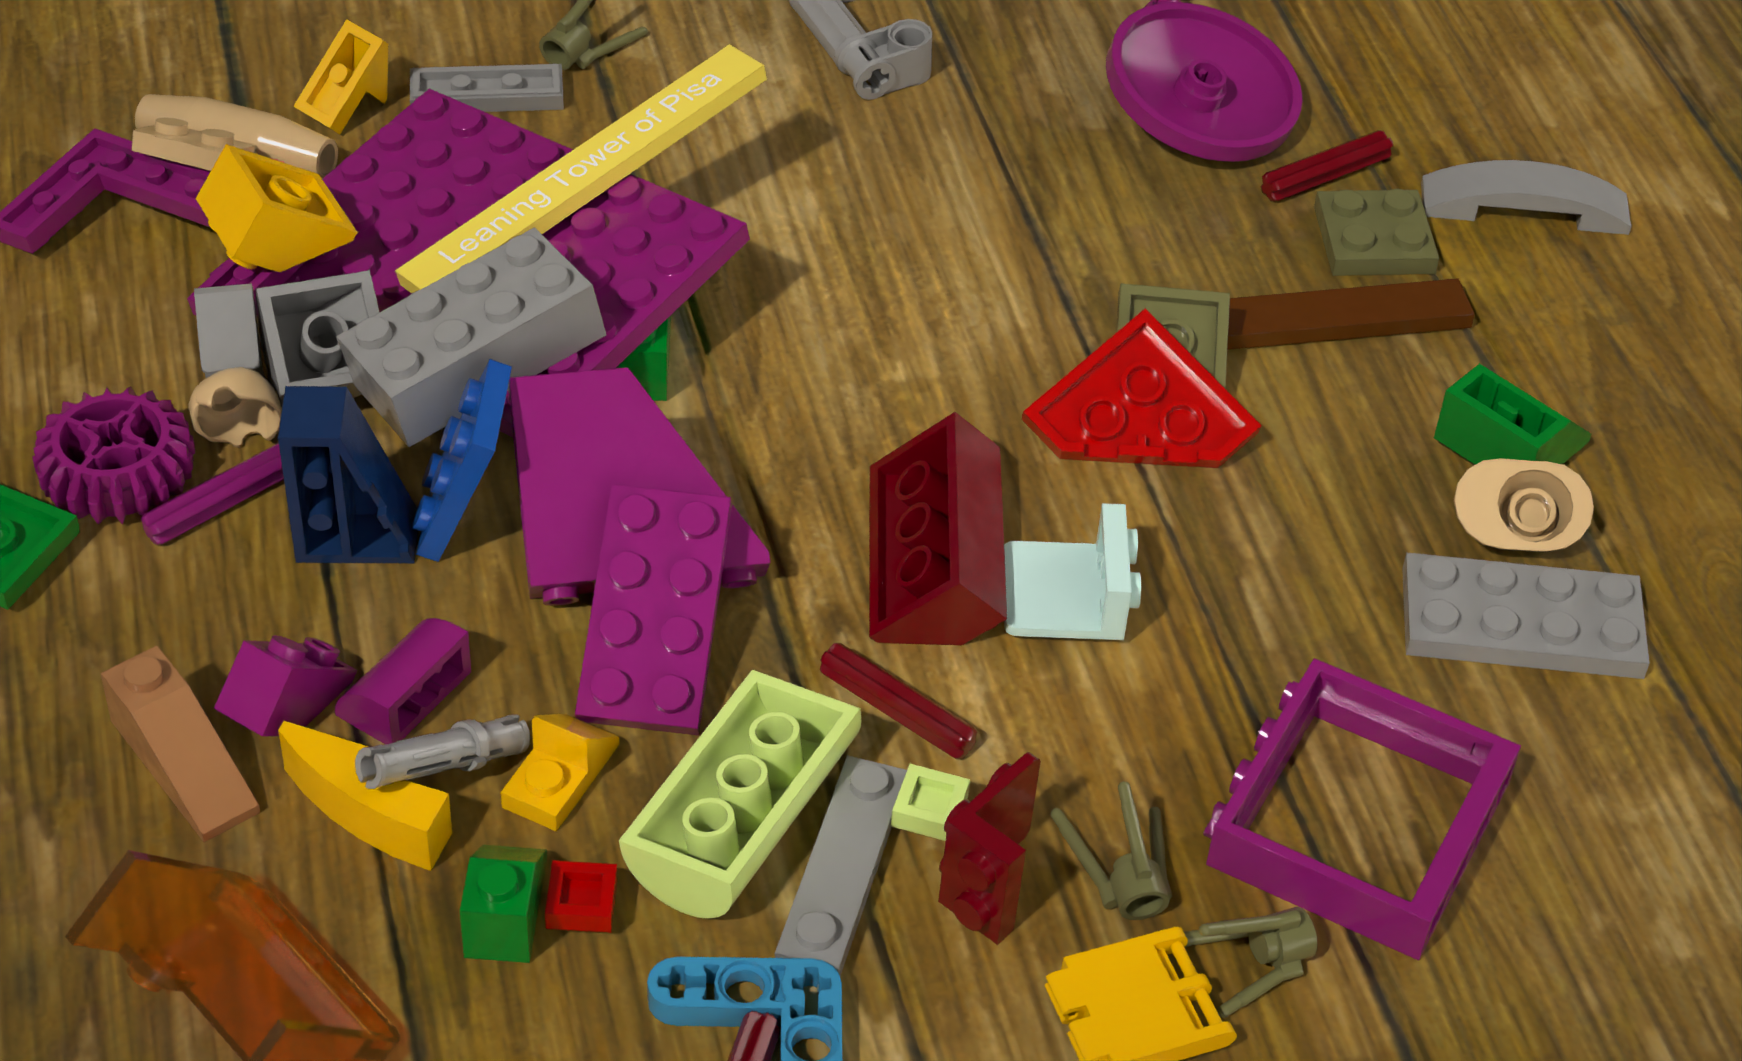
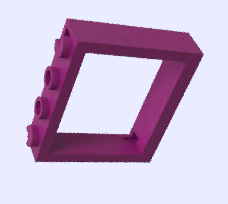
M1314 658L1299 683L1289 681L1286 685L1278 709L1282 711L1279 718L1276 720L1268 717L1262 725L1254 746V751L1258 752L1254 760L1250 761L1244 758L1237 767L1229 788V793L1233 794L1229 802L1224 804L1218 801L1215 804L1212 818L1203 833L1204 836L1211 839L1206 865L1419 961L1509 785L1521 745ZM1314 717L1472 784L1411 902L1248 830Z

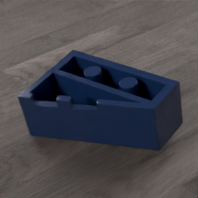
M285 386L278 441L296 563L415 564L418 530L413 529L412 526L417 507L348 388Z

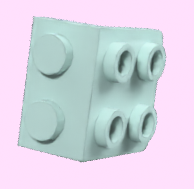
M1102 503L1096 544L1009 541L1004 545L1007 619L1004 621V628L1008 634L1024 637L1124 640L1129 608H1139L1141 599L1140 572H1130V564H1136L1138 532L1137 529H1127L1126 504Z

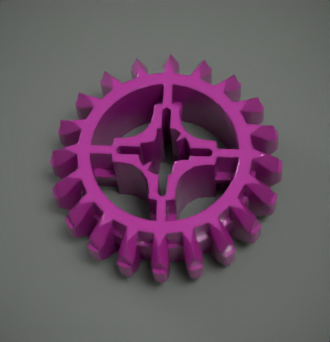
M131 386L120 394H113L108 387H106L103 395L95 397L83 392L81 402L77 404L63 402L61 413L46 415L45 428L36 431L37 439L35 442L36 447L33 448L35 454L33 456V463L40 488L44 490L45 497H51V501L55 503L57 508L62 510L69 509L72 514L77 515L78 519L91 514L99 525L106 517L116 516L121 524H123L126 515L138 513L143 516L148 512L149 507H158L168 502L169 495L183 494L185 480L192 478L195 446L193 436L190 435L188 422L184 419L183 413L177 412L173 407L171 400L159 401L153 390L140 396L135 394Z

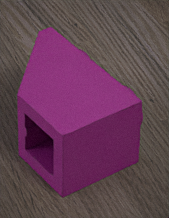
M273 635L270 642L244 640L214 709L260 736H279L278 729L284 721L306 727L353 682L358 670L338 660L340 651L319 639L306 637L304 643H297L288 638Z

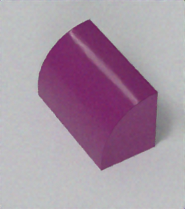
M429 618L421 621L337 701L335 715L384 744L403 740L471 673L468 631L442 619Z

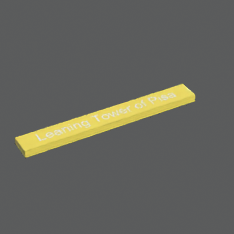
M729 44L396 269L395 272L400 285L410 293H414L534 227L541 234L545 233L766 81L764 65Z

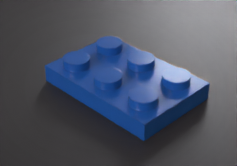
M489 359L479 381L469 378L458 407V412L463 414L460 419L453 416L449 418L440 443V450L444 452L442 456L435 453L431 455L423 476L422 486L430 488L429 496L423 495L413 521L412 528L421 531L416 555L439 562L496 449L512 366Z

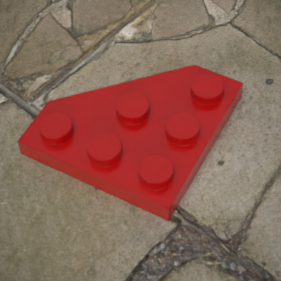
M1146 308L1025 409L1021 419L1059 459L1219 468L1254 438L1262 426Z

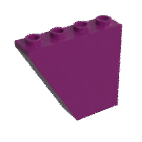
M628 367L510 377L508 395L530 599L543 598L544 605L558 606L578 602L579 594L594 593L611 484L726 496ZM732 504L721 582L724 588H741L756 584L757 577L766 575L770 565V555L768 549Z

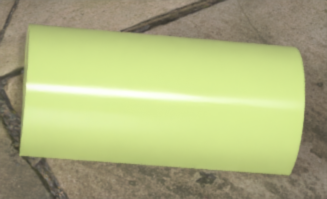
M751 670L619 839L623 859L631 873L657 899L682 913L699 918H716L724 915L859 733L862 723L861 708Z

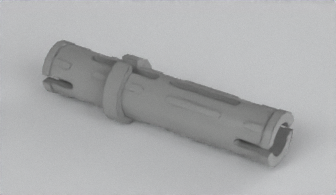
M517 714L507 715L506 717L483 723L470 719L458 721L452 725L451 729L443 732L430 733L390 744L362 748L356 755V774L361 783L366 782V788L376 789L394 782L419 778L453 768L472 771L485 766L487 761L491 759L524 753L529 747L530 731L524 720L519 721L520 716Z

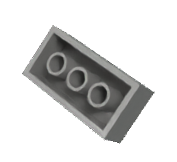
M534 227L478 259L461 266L458 270L429 286L412 293L409 297L378 314L361 321L358 325L336 337L355 387L405 444L410 447L446 427L451 416L461 418L463 413L458 412V407L469 378L479 381L489 359L512 366L510 377L533 376L606 336V331L593 285Z

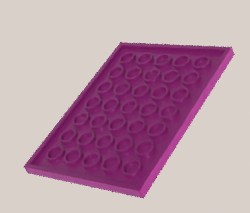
M429 88L322 179L358 233L352 242L306 261L284 284L370 270L379 312L412 294L400 285L395 272L396 269L558 161L573 149ZM629 174L543 233L542 235L593 285L606 336L537 375L616 368L750 240L747 223ZM217 267V268H216L212 273H210L209 275L211 276L219 267ZM507 391L499 431L513 437L509 391Z

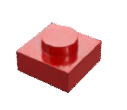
M552 860L545 908L546 929L611 933L618 881L617 864Z

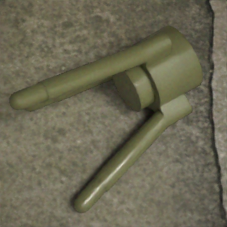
M578 0L568 14L541 38L539 48L549 64H562V70L569 69L574 63L581 69H585L595 59L646 36L648 30L646 27H640L590 49L591 34L588 28L579 21V18L593 0Z
M1126 781L1119 783L1118 792L1131 853L1119 857L1114 862V871L1110 876V880L1062 810L1054 808L1050 813L1051 818L1098 888L1105 909H1112L1118 906L1121 916L1125 919L1142 920L1153 917L1168 907L1173 895L1167 880L1161 811L1158 807H1151L1148 812L1150 859V856L1146 853L1131 786Z
M1298 906L1266 916L1205 923L1199 927V930L1184 932L1188 939L1186 946L1249 937L1250 948L1256 960L1260 964L1269 963L1275 968L1217 1008V1012L1222 1018H1226L1238 1009L1245 1007L1281 982L1302 976L1303 967L1301 960L1314 956L1318 943L1316 930L1310 916L1303 908Z

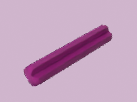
M279 443L145 513L141 521L147 537L155 545H163L282 481L284 477Z

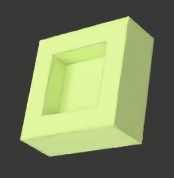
M909 764L892 809L891 827L946 841L945 821L953 808L959 802L968 798L970 779Z

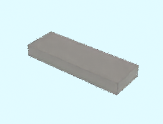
M562 64L410 68V104L430 88L484 112L564 110Z

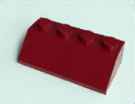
M956 412L948 415L870 465L869 637L877 643L962 646L1007 619L1000 447Z

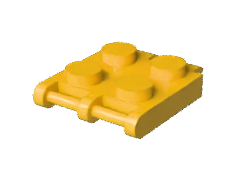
M1171 927L1063 957L1061 970L1054 971L1046 976L1048 983L1044 986L1062 1024H1069L1070 1031L1067 1032V1035L1079 1061H1179L1227 1047L1236 1040L1237 1034L1232 1024L1227 1021L1222 1022L1209 996L1212 986L1207 976L1203 973H1197L1185 949L1188 939L1181 927ZM1173 953L1185 976L1184 978L1179 979L1168 954ZM1197 1000L1209 1026L1203 1027L1191 1003L1192 1001Z

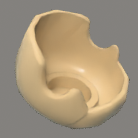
M228 368L205 378L195 387L188 403L194 430L210 442H229L234 447L240 448L245 439L252 434H260L265 440L270 441L279 431L282 407L278 395L266 378L259 372L249 368Z

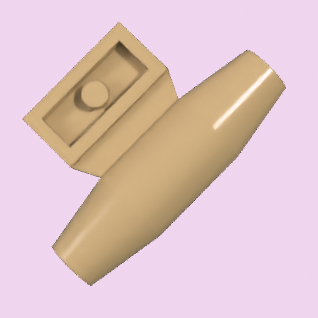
M157 94L145 95L139 102L135 113L136 129L133 130L132 151L211 171L223 148L228 144L317 173L322 179L335 169L337 164L338 147L333 139L277 114L208 97Z

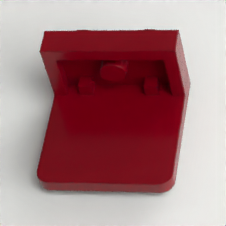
M1030 752L1025 753L1012 765L1005 763L1000 766L992 775L987 787L973 800L965 799L959 802L950 812L944 824L946 841L944 856L939 865L941 882L938 902L952 911L959 922L972 931H979L996 945L1002 942L1015 927L1026 850L1018 844L1026 838L1031 828L1041 763L1040 759Z

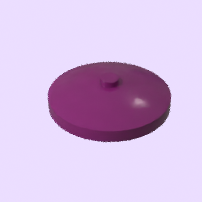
M1166 2L1139 9L1129 15L1118 27L1107 52V79L1115 98L1124 111L1141 128L1156 139L1193 156L1230 162L1252 160L1265 156L1276 150L1286 141L1301 112V85L1293 66L1283 52L1268 37L1250 24L1215 8L1193 3Z

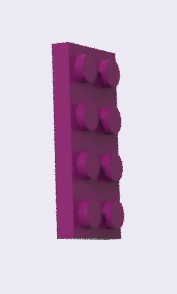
M611 484L576 702L575 717L586 723L699 735L732 509L731 497Z

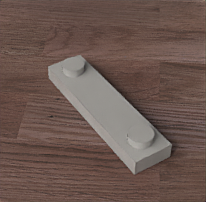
M847 755L777 945L775 958H812L823 960L832 965L841 976L892 828V809L907 770Z

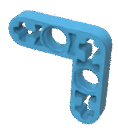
M672 957L657 963L649 973L647 980L649 1010L656 1019L664 1024L674 1026L740 1027L743 1017L752 1010L761 1014L768 1012L776 1017V1024L781 1027L780 1061H807L798 1057L792 1048L797 1042L808 1038L819 1039L830 1049L826 1057L817 1061H842V983L836 969L823 960L812 958ZM747 981L759 986L763 994L753 1002L741 1003L731 999L727 995L726 990L736 982ZM706 983H714V1000H706ZM671 985H684V997H670ZM806 986L817 987V1015H805L804 987Z

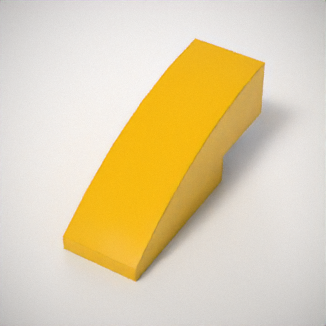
M287 721L282 723L278 732L284 770L306 797L331 820L358 839L394 858L429 871L433 869L452 835L449 793L407 780L394 782L376 789H368L365 787L366 782L361 783L355 769L358 751L368 746Z

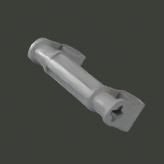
M789 0L790 6L804 21L835 62L838 69L843 74L851 76L854 90L861 98L867 100L877 99L884 94L905 87L920 85L930 78L932 67V30L925 22L916 19L899 20L892 25L866 33L843 4V2L855 0ZM867 80L871 83V86L866 83Z

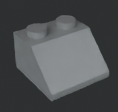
M370 270L256 288L255 308L260 343L269 382L278 395L281 407H283L285 386L347 387L353 398L361 395L362 393L353 383L336 336L379 313Z

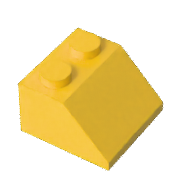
M228 144L223 148L195 198L208 218V225L217 233L227 249V256L236 264L247 269H256L257 266L282 272L352 242L358 233L319 174Z

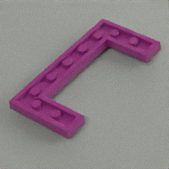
M94 128L0 211V242L33 254L104 189L210 227L208 225V218L195 198L211 171L132 151V141ZM229 258L198 288L252 283L255 301L256 288L284 284L305 262L282 272H277L257 266L256 269H247ZM193 292L187 298V300L189 302L193 315L196 316L195 297Z

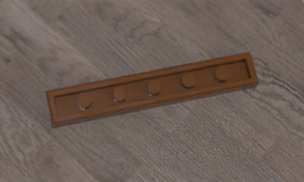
M1459 278L1230 298L1227 350L1471 328L1475 313Z

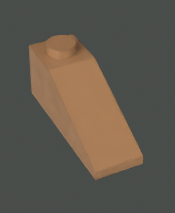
M154 646L100 673L111 722L203 842L260 813L258 802L191 688L158 646Z

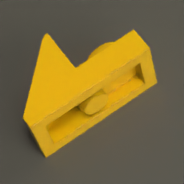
M346 19L293 107L340 135L365 93L383 104L386 103L388 43Z
M567 714L535 715L532 719L533 749L501 791V805L503 809L557 832L620 745L619 736Z

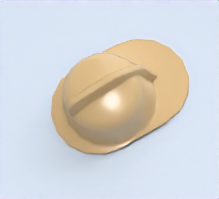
M1502 458L1483 460L1467 469L1457 483L1454 497L1457 518L1470 536L1483 545L1508 550L1549 552L1565 549L1580 540L1591 524L1594 510L1591 491L1582 477L1565 465L1548 461Z

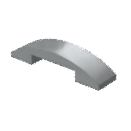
M1521 160L1482 161L1437 170L1423 175L1421 181L1422 204L1426 217L1475 221L1478 206L1575 214L1577 230L1629 235L1631 230L1628 200L1625 192L1601 178L1565 166Z

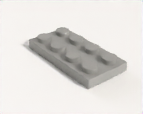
M1406 552L1402 568L1406 655L1638 679L1645 678L1650 662L1640 576Z

